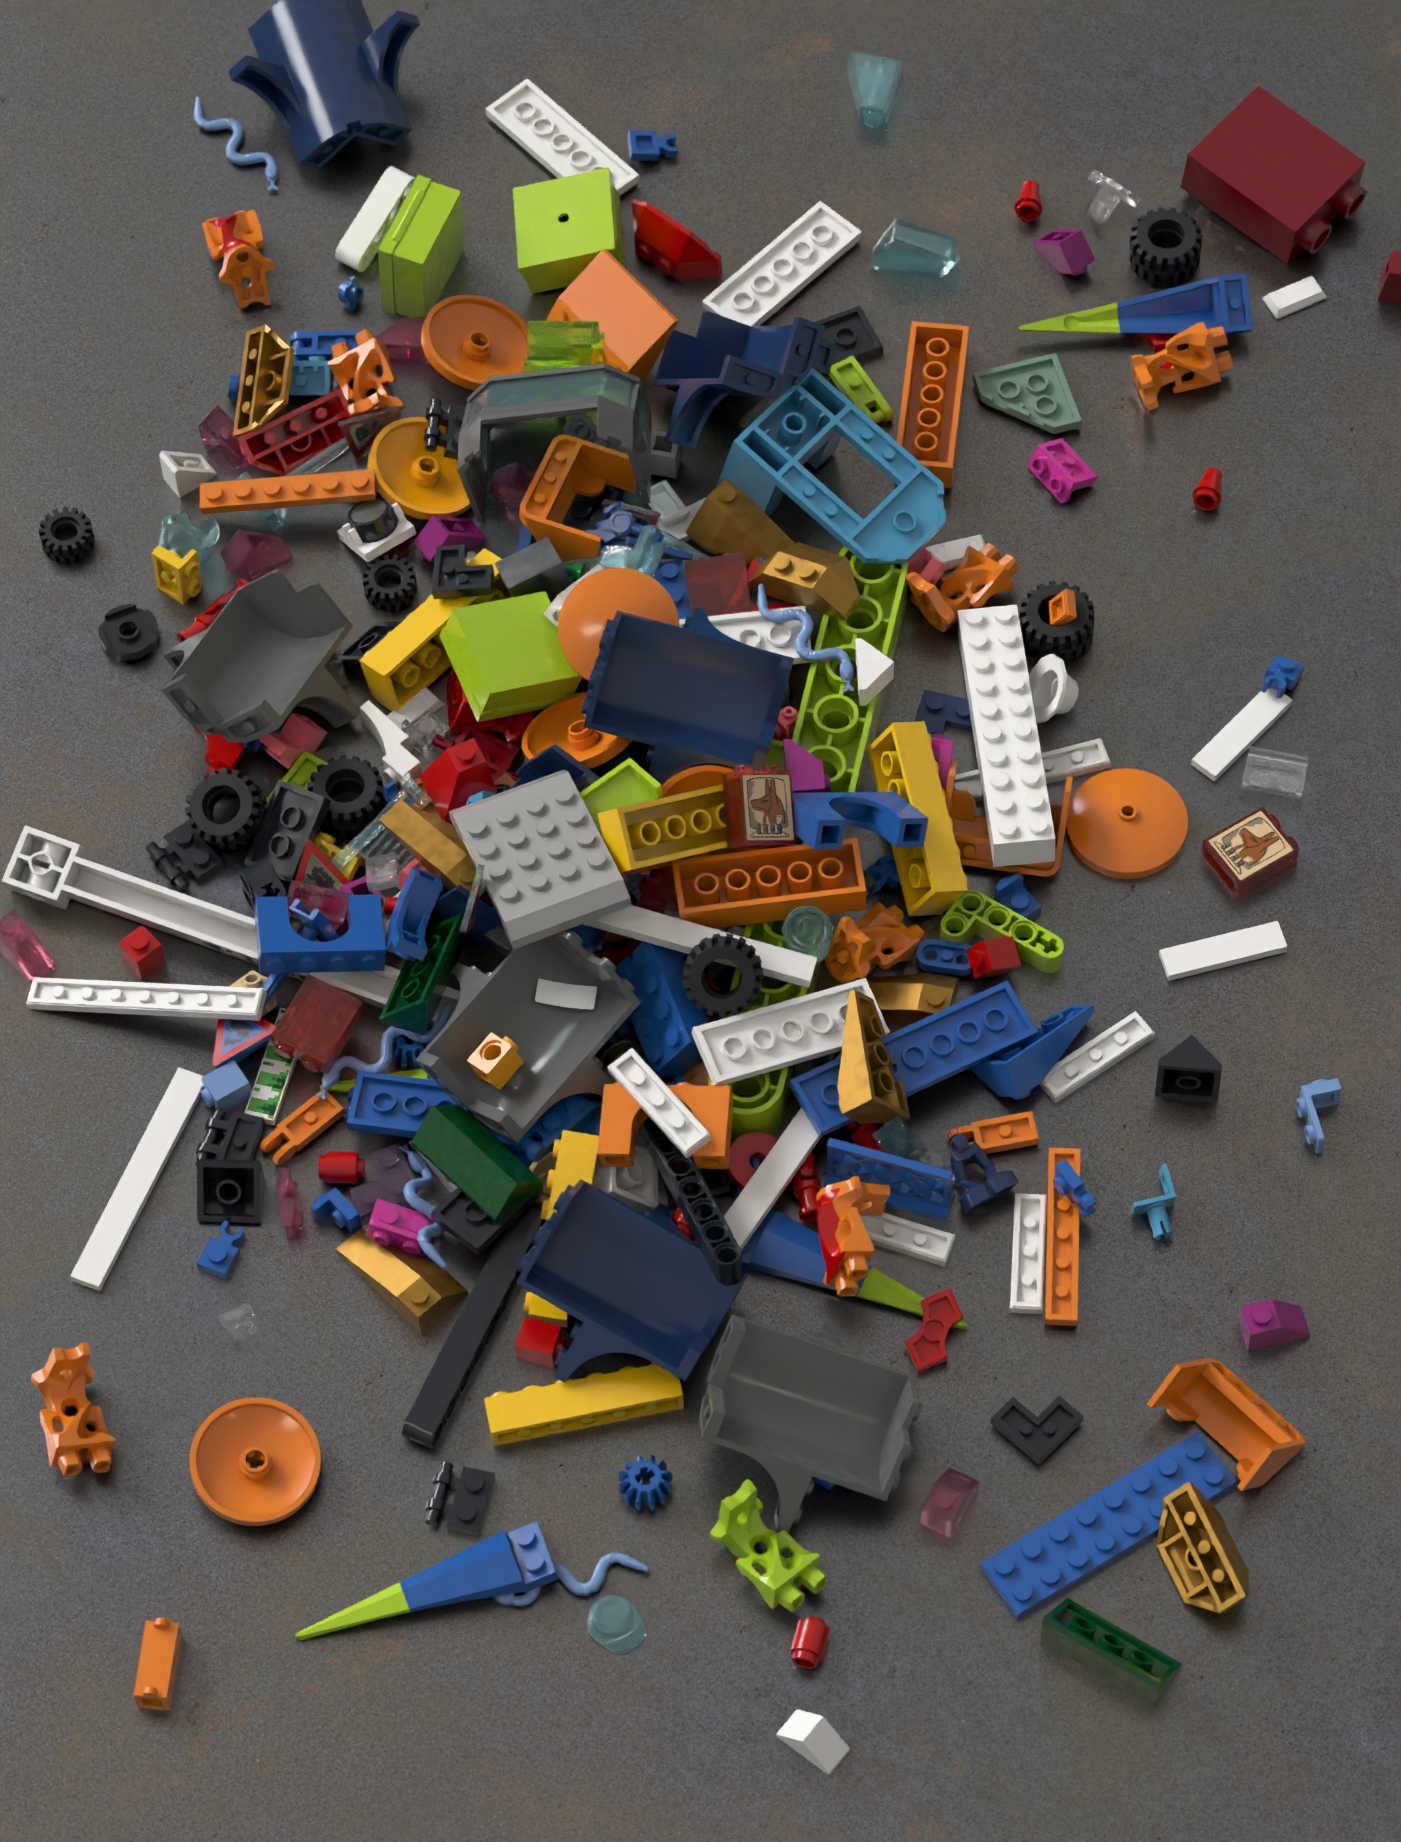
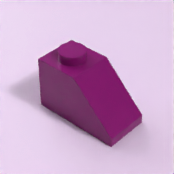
M1054 229L1033 242L1034 247L1059 273L1076 276L1085 272L1088 269L1087 265L1095 261L1082 230Z
M433 515L414 540V543L421 550V555L427 561L434 563L436 546L465 544L468 552L484 543L486 537L471 519Z
M783 739L785 774L789 775L790 793L831 792L830 774H824L823 762L791 739Z
M1271 1299L1241 1306L1239 1326L1248 1352L1310 1337L1302 1308L1299 1305Z

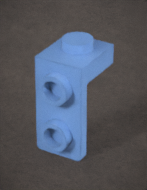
M1338 1078L1331 1080L1318 1079L1311 1084L1301 1086L1300 1097L1296 1099L1298 1115L1300 1118L1304 1117L1307 1124L1304 1127L1307 1143L1309 1145L1313 1144L1316 1154L1323 1153L1325 1137L1315 1109L1339 1104L1341 1086Z

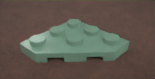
M1056 353L973 372V382L982 403L1052 434L1082 427V419Z

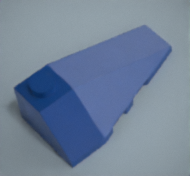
M1071 1005L1040 1022L1041 1028H1036L1038 1030L1036 1037L969 1069L999 1097H1013L1015 1100H1019L1029 1096L1031 1089L1044 1080L1095 1012L1094 1006Z

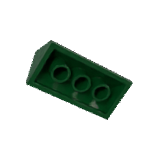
M462 913L426 928L425 942L428 951L423 961L418 959L415 962L405 960L380 1015L379 1021L382 1024L421 1035L426 1034L452 975L450 971L456 966L464 948L466 917Z
M460 1105L432 1106L411 1141L412 1145L495 1223L543 1186L541 1179Z
M1066 1598L1050 1611L1042 1621L1041 1641L1155 1707L1182 1665L1177 1660L1069 1598Z

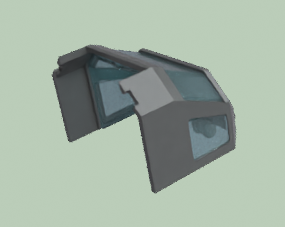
M602 363L492 376L484 381L467 398V405L458 439L457 471L477 522L484 521V490L489 488L490 432L497 424L530 420L544 423L547 422V418L556 417L558 421L565 420L566 416L582 415L590 411H597L598 440L602 443H605L607 440L617 443L619 450L628 453L644 503H651V410L640 378Z

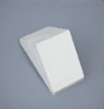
M161 451L159 454L163 478L179 498L199 487L200 483H206L213 479L217 474L201 454Z
M862 638L855 639V658L859 705L866 706L894 679V661Z
M798 1709L776 1734V1737L829 1776L850 1751L848 1745L823 1716Z

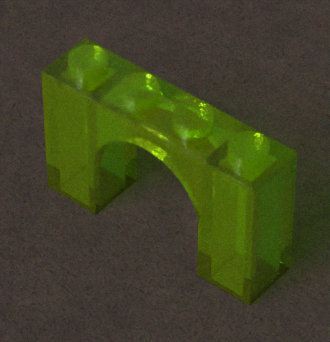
M528 321L527 359H524L523 373L601 364L603 362L604 332H599V321Z

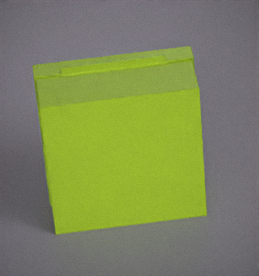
M609 168L513 188L518 269L521 276H524L532 294L569 286L602 250H607L625 267L620 196L613 183V177Z
M417 176L378 249L383 311L392 314L398 313L424 322L429 311L436 305L464 251L461 191L432 182L430 178Z
M546 591L455 608L452 610L446 626L442 628L439 635L477 722L546 709L555 702L576 694L575 691L582 677L570 666L563 654L558 636V628L543 615L551 604Z

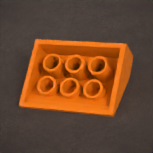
M602 250L558 297L546 319L590 365L608 364L639 377L642 385L678 323V320L607 250Z

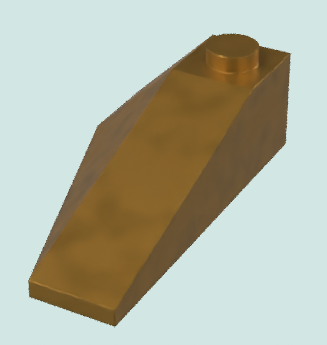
M727 479L705 498L686 530L687 536L706 551L716 555L718 552L734 558V562L742 565L744 562L751 565L754 559L758 560L761 564L778 551L795 544L748 495Z
M401 799L378 820L431 874L440 877L442 884L449 891L458 885H462L476 896L477 891L482 892L486 888L483 881L481 885L480 880L482 879L463 840H460L453 825Z
M931 972L866 978L885 1022L902 1026H909L954 1005L959 984L958 977ZM833 981L831 982L830 988L843 985L846 983L840 981Z
M361 1229L336 1248V1252L420 1334L469 1294L447 1270L415 1255H409L401 1248L392 1245L376 1244L371 1238L365 1237L366 1232Z

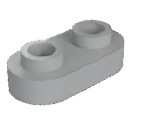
M584 414L571 417L564 425V435H571L604 447L608 445V440L605 443L598 440L597 426Z

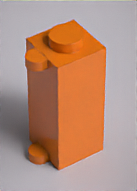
M156 1618L155 1621L146 1620L134 1689V1698L138 1708L171 1710L183 1636L179 1623H175L171 1619Z

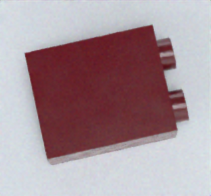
M1257 86L1187 155L1181 183L1183 190L1286 264L1303 248L1311 254L1315 253L1327 240L1332 230L1329 222L1338 213L1346 219L1350 218L1359 209L1367 194V191L1359 186L1365 161L1260 86Z

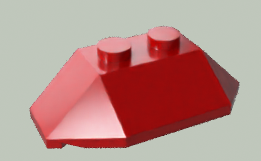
M637 199L631 202L635 252L640 258L650 261L664 274L671 275L678 281L717 278L722 275V256L716 251H712L696 234L648 202Z
M341 388L265 424L257 432L250 431L238 437L237 440L250 465L279 477L294 476L339 454L344 436L338 423L352 418L348 411L349 404Z

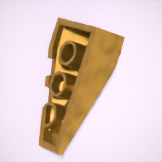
M853 989L849 991L837 1085L840 1111L842 1115L860 1124L907 1121L910 1119L906 1091L902 1081L896 1082L891 1068L896 1062L893 1054H889L883 1045L881 1038L885 1036V1031L874 1000Z

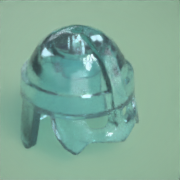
M183 509L177 514L163 518L159 545L168 551L176 552L181 559L191 549L196 550L201 567L206 563L213 547L218 541L220 534L218 523L212 516H207L200 526L190 523V516Z

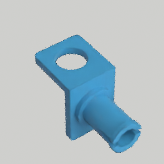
M1162 1164L1159 1170V1177L1165 1195L1135 1202L1131 1209L1132 1216L1143 1213L1148 1215L1154 1240H1160L1161 1235L1167 1238L1174 1234L1166 1208L1174 1205L1176 1194L1167 1164Z

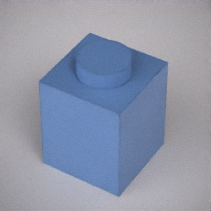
M234 1060L201 1077L204 1090L200 1091L209 1108L214 1106L215 1109L227 1112L248 1101L250 1098V1084Z

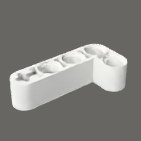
M393 166L386 169L340 241L335 252L336 260L359 272H363L369 266L416 178Z

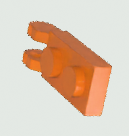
M327 1091L325 1092V1100L322 1099V1096L317 1098L315 1094L276 1126L277 1128L263 1139L260 1148L265 1153L276 1148L283 1138L287 1141L272 1157V1160L280 1166L288 1161L296 1151H300L345 1114V1108Z
M1033 1111L971 1122V1125L952 1128L947 1133L949 1141H952V1138L958 1134H963L967 1140L973 1137L974 1142L980 1146L985 1154L1040 1144Z

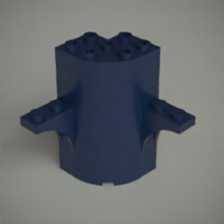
M277 0L274 6L259 17L248 29L259 59L245 55L228 71L231 81L237 82L256 93L277 114L287 130L299 163L320 169L354 136L395 146L413 130L400 98L398 70L406 43L420 23L417 16L396 10L381 26L373 31L361 0Z
M704 311L696 337L673 330L665 344L654 382L656 386L678 393L664 441L694 450L707 418L724 397L772 396L781 394L783 391L801 382L811 367L822 373H830L837 345L822 340L825 326L801 317H794L792 325L749 326L721 315Z
M697 607L692 617L686 616L683 628L617 610L614 620H607L599 644V655L596 658L594 669H592L590 675L589 690L581 711V715L586 716L584 727L649 744L645 761L651 764L647 773L658 781L661 786L678 771L689 766L705 763L726 765L763 775L794 658L755 648L730 638L711 624L707 617V610Z
M582 1179L574 1187L569 1184L566 1190L560 1194L553 1207L558 1212L554 1211L543 1227L539 1228L531 1242L536 1247L532 1246L516 1269V1271L521 1273L516 1284L579 1319L569 1335L573 1339L569 1349L563 1347L554 1362L558 1366L554 1377L565 1383L573 1371L585 1361L602 1354L619 1352L643 1357L686 1381L718 1330L748 1275L744 1273L743 1279L735 1285L728 1286L719 1283L699 1246L675 1225L670 1216L671 1208L659 1203L654 1210L648 1208L643 1215Z

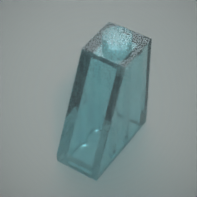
M849 51L847 55L848 77L859 123L871 128L887 130L903 80V61Z
M896 218L872 249L870 271L944 278L951 268L954 269L958 264L960 253L957 252L958 239Z

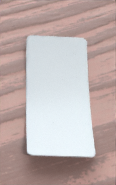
M538 979L535 1001L560 1007L592 1010L595 1005L597 987Z

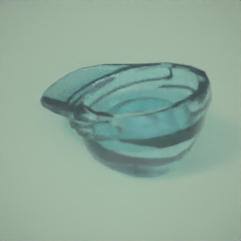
M811 905L798 906L788 914L781 930L788 950L817 957V964L823 961L829 953L834 927L831 925L828 916L821 909Z
M606 1594L591 1604L587 1613L589 1635L610 1652L625 1654L643 1642L645 1626L635 1602L621 1595Z

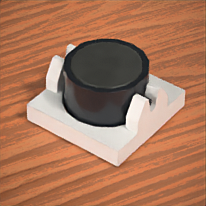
M384 498L358 502L348 512L349 523L337 530L339 539L366 562L372 561L374 558L417 534L414 525L405 518L399 504L396 502L391 505L390 501Z

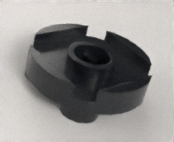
M125 604L111 609L105 615V620L98 629L99 638L103 649L112 655L115 661L125 662L126 660H134L155 651L158 646L159 628L157 620L151 611L146 608V611L138 609L133 604ZM130 628L131 631H136L131 636H124L125 629Z

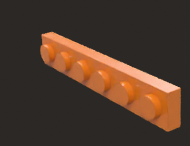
M375 469L200 483L201 514L376 500Z
M1049 1147L1045 1325L1077 1326L1080 1211L1075 1202L1071 1203L1066 1195L1062 1196L1059 1194L1054 1186L1053 1179L1055 1165L1065 1159L1080 1177L1081 1149Z

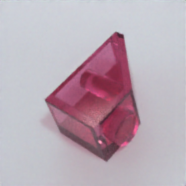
M404 317L375 337L386 346L390 362L431 364L421 344V330L426 318Z
M518 461L494 471L487 495L506 509L519 512L520 504L535 474Z
M239 529L220 551L225 567L231 575L254 578L283 566L294 559L281 536Z
M291 880L287 895L289 916L295 917L289 907L295 899H298L304 904L310 914L316 908L320 910L329 924H344L348 911L349 895L352 894Z
M14 910L0 919V952L31 985L34 977L42 978L56 968V964L32 928Z
M949 1468L936 1480L921 1507V1524L947 1537H951L974 1495L979 1481Z

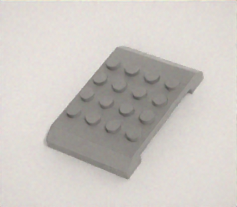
M565 769L449 811L450 820L460 840H463L480 877H482L484 870L482 881L501 918L503 929L513 949L632 906L624 880L569 772Z

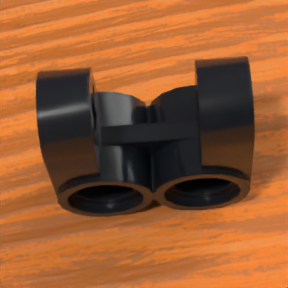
M268 858L239 871V876L243 883V894L254 914L256 897L286 896L285 888ZM289 913V921H290V924H292V922H291V917H290V913Z

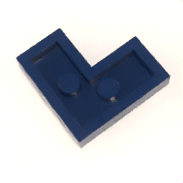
M924 690L914 722L925 721L929 734H943L945 726L973 732L968 699Z

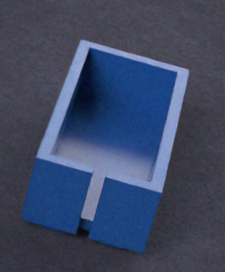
M643 941L632 952L633 956H627L617 966L615 973L633 985L635 988L633 993L641 1002L629 1016L646 1055L649 1067L660 1077L675 1078L680 1075L684 1076L702 1059L691 1034L693 1027L710 1022L703 1008L698 1010L694 1006L695 1002L689 1000L686 995L687 990L683 987L685 960L682 953Z

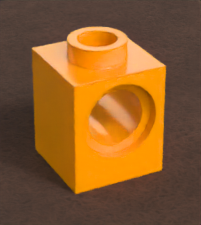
M492 1032L467 1059V1062L478 1077L498 1090L506 1084L524 1063L517 1053L519 1047L510 1038L504 1036L501 1039Z

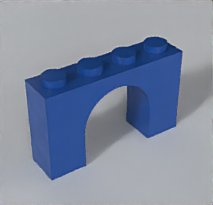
M894 791L791 793L793 833L814 850L842 849L845 826L859 827L876 832L896 848L924 847L928 817Z
M349 895L347 912L349 930L342 937L328 942H316L305 939L293 930L289 921L287 896L256 897L254 919L260 974L384 971L386 943L380 895Z

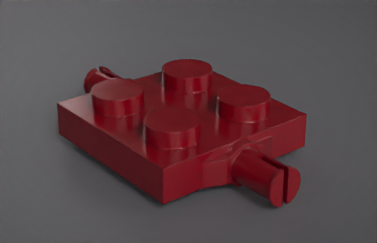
M470 724L453 741L439 734H436L432 740V746L445 750L474 738L487 762L493 782L504 773H507L515 782L520 778L515 772L511 771L513 765L520 757V749Z

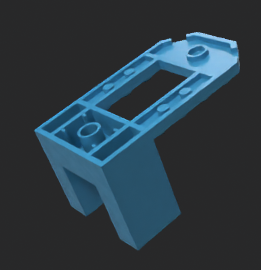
M812 367L801 382L786 390L733 441L716 485L717 487L727 479L748 495L767 516L778 508L785 493L863 563L906 564L946 523V510H944L943 482ZM841 437L845 438L898 485L864 520L802 466L807 461L817 470L836 451Z

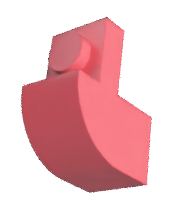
M922 547L908 561V574L916 572L925 581L935 585L948 565Z
M292 713L280 733L271 732L261 737L259 741L267 746L266 752L290 770L304 751L314 754L328 732L306 715Z

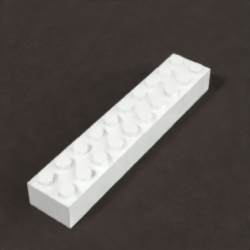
M1017 605L957 610V633L993 867L1054 862L1055 833Z

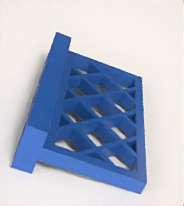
M829 1138L827 1144V1177L824 1187L849 1180L853 1176H859L860 1180L864 1183L889 1185L891 1191L889 1198L885 1202L886 1208L946 1224L955 1197V1191L952 1190L953 1171Z

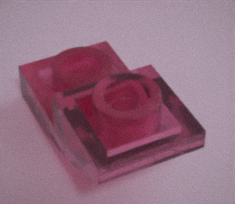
M278 1167L276 1199L280 1220L287 1240L294 1241L296 1230H301L304 1213L299 1211L296 1198L297 1181H293L291 1169Z

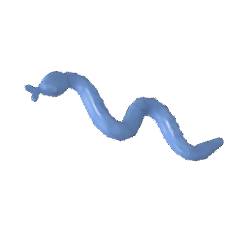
M196 97L194 117L198 126L207 131L233 130V135L226 146V156L232 163L237 165L267 163L265 173L267 181L271 184L267 189L268 191L272 188L278 190L274 184L278 180L279 170L274 158L264 152L238 154L237 148L242 142L245 132L242 124L233 118H221L213 121L205 120L203 118L201 98Z
M759 584L757 606L764 619L772 623H782L791 620L800 621L802 628L795 641L796 653L803 660L812 663L830 659L840 660V675L846 683L843 691L847 692L849 689L853 692L854 688L850 683L854 676V667L847 653L838 648L809 650L807 642L814 626L811 616L801 609H787L779 612L770 611L764 585Z
M450 1004L446 1005L440 1017L434 1023V1027L427 1031L425 1035L390 1026L383 1033L380 1042V1059L375 1064H368L353 1056H343L338 1059L324 1073L322 1079L323 1089L316 1094V1097L322 1096L323 1100L326 1099V1090L339 1081L340 1070L345 1067H350L357 1072L365 1071L380 1074L385 1072L392 1062L393 1040L399 1035H405L421 1043L432 1041L444 1028L452 1006Z
M404 1144V1147L400 1146L399 1149L408 1154L411 1168L423 1176V1178L413 1179L406 1183L403 1189L405 1199L414 1209L431 1219V1212L436 1207L420 1198L416 1192L429 1188L434 1181L433 1175L421 1155L414 1151H409L407 1144ZM434 1222L433 1225H427L419 1230L417 1240L426 1255L432 1258L441 1268H446V1262H444L443 1258H441L440 1254L428 1240V1238L437 1237L445 1232L442 1227Z
M609 1553L599 1560L591 1580L587 1583H580L565 1566L553 1562L558 1577L564 1586L575 1595L588 1596L599 1590L605 1581L608 1567L613 1563H621L624 1566L644 1572L649 1571V1566L627 1554ZM541 1586L527 1591L522 1596H515L512 1593L493 1597L495 1601L503 1605L526 1606L530 1605L537 1598Z

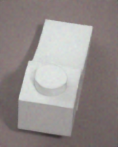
M369 700L360 706L362 724L376 738L385 754L382 757L383 776L388 783L395 781L400 789L405 788L404 785L415 776L418 778L422 774L420 761L411 754L409 736Z

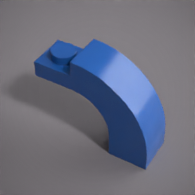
M412 866L391 916L386 937V951L413 962L416 959L423 961L428 951L425 942L426 927L443 889L440 877Z

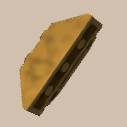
M263 325L246 332L232 436L236 439L250 431L257 432L265 424L281 417L288 404L295 350L268 325Z
M799 542L778 551L762 562L745 584L747 589L758 592V585L763 584L766 595L805 606L806 608L843 620L847 619L861 599L847 557Z
M1190 1481L1164 1497L1157 1547L1184 1602L1218 1613H1224L1249 1597V1570L1221 1514Z

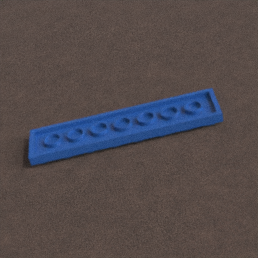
M1005 981L881 1039L888 1053L893 1054L896 1064L892 1065L891 1068L896 1082H903L906 1096L908 1097L1037 1036L1038 1030L1009 982ZM841 1057L795 1077L789 1082V1087L819 1137L854 1122V1120L842 1115L838 1105L839 1094L837 1085Z
M358 1071L347 1120V1130L414 1138L432 1106L459 1104L434 1080ZM590 1100L597 1106V1113L575 1132L599 1136L602 1102ZM465 1106L462 1107V1108H464L475 1120H477V1119L474 1117V1114H473L471 1111H469ZM478 1121L508 1150L526 1152L523 1148L518 1149L511 1143V1139L496 1133ZM537 1138L533 1140L534 1142H541Z
M1198 1431L981 1562V1569L1018 1620L1158 1535L1163 1512V1498L1187 1482H1192L1207 1500L1212 1502L1235 1488L1236 1481Z

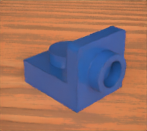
M1020 872L1011 877L1006 876L997 883L994 893V900L1029 920L1041 913V906L1023 886V876Z
M336 1188L332 1189L329 1193H323L318 1196L311 1206L313 1218L318 1224L331 1216L340 1228L345 1226L352 1234L362 1228L359 1212Z

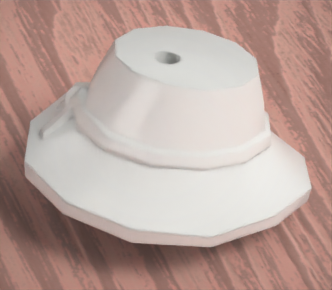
M1055 654L1042 657L1029 675L1036 724L1048 721L1053 715L1067 713L1074 706L1079 691L1077 682L1068 676L1062 659Z

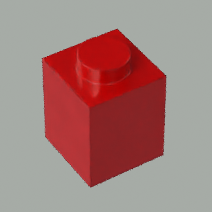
M143 925L118 942L122 961L141 981L166 963L161 943Z
M1013 936L983 940L967 949L969 964L975 979L1005 975L1021 966Z
M524 1317L515 1344L517 1359L554 1368L557 1356L563 1347L566 1348L567 1340L563 1339L562 1327Z

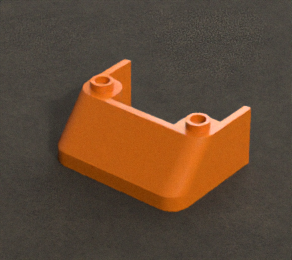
M571 435L556 436L552 440L520 504V520L537 541L548 536L561 561L570 564L579 562L585 564V569H593L599 563L602 537L562 525L561 523L576 493L587 497H594L603 492L606 484L632 493L635 492L637 479L628 454Z
M952 760L946 787V806L948 814L953 821V833L956 845L960 849L961 865L1014 873L1020 872L1021 874L1042 877L1054 875L1059 870L1073 777L1067 776L1063 805L1050 803L1055 833V861L993 867L986 817L975 816L976 800L972 794L967 791L954 789L958 761Z
M1214 1358L1176 1364L1147 1403L1151 1408L1166 1406L1168 1408L1167 1413L1179 1422L1183 1420L1195 1421L1239 1461L1236 1469L1239 1472L1238 1477L1241 1482L1237 1487L1241 1491L1264 1485L1306 1443L1304 1436L1226 1365Z

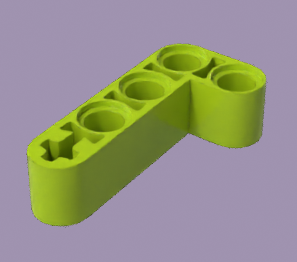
M968 890L954 902L941 921V940L968 944L975 934L985 940L1013 936L1019 959L1045 973L1057 972L1062 967L1064 943L1060 937L978 891ZM968 908H974V909H976V910H975V911H968V910H966V909H968ZM992 923H1001L1003 925L995 926ZM957 930V931H959L960 933L953 934V933H950L949 931ZM1020 937H1026V938H1028L1029 940L1022 941V940H1019L1018 938H1020Z

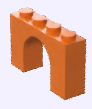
M618 1081L613 1084H604L598 1143V1156L602 1167H634L637 1132L641 1124L649 1117ZM687 1082L666 1085L711 1134L712 1139L693 1153L697 1168L728 1169L734 1107L731 1087L724 1084L715 1086L714 1083H710L708 1086H695Z

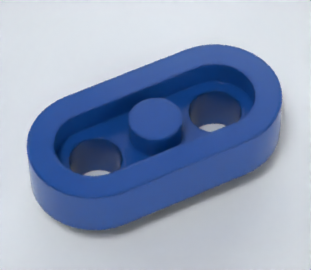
M926 939L916 948V962L921 969L928 972L967 976L973 973L967 954V949L972 946L959 942ZM929 956H934L936 959L932 961L926 958ZM963 960L967 963L960 965L957 962Z

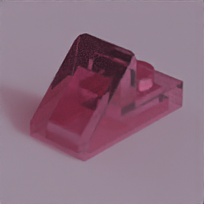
M215 405L197 425L204 447L207 451L216 447L237 468L247 458L238 440L232 437L234 421L218 405Z
M662 867L659 868V878H647L643 883L639 882L636 888L642 895L637 902L631 903L632 906L650 911L677 910L672 871Z

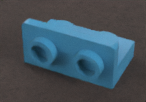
M294 356L289 397H322L331 393L332 370L328 365L329 361H326V357L310 356L309 361H297V357Z

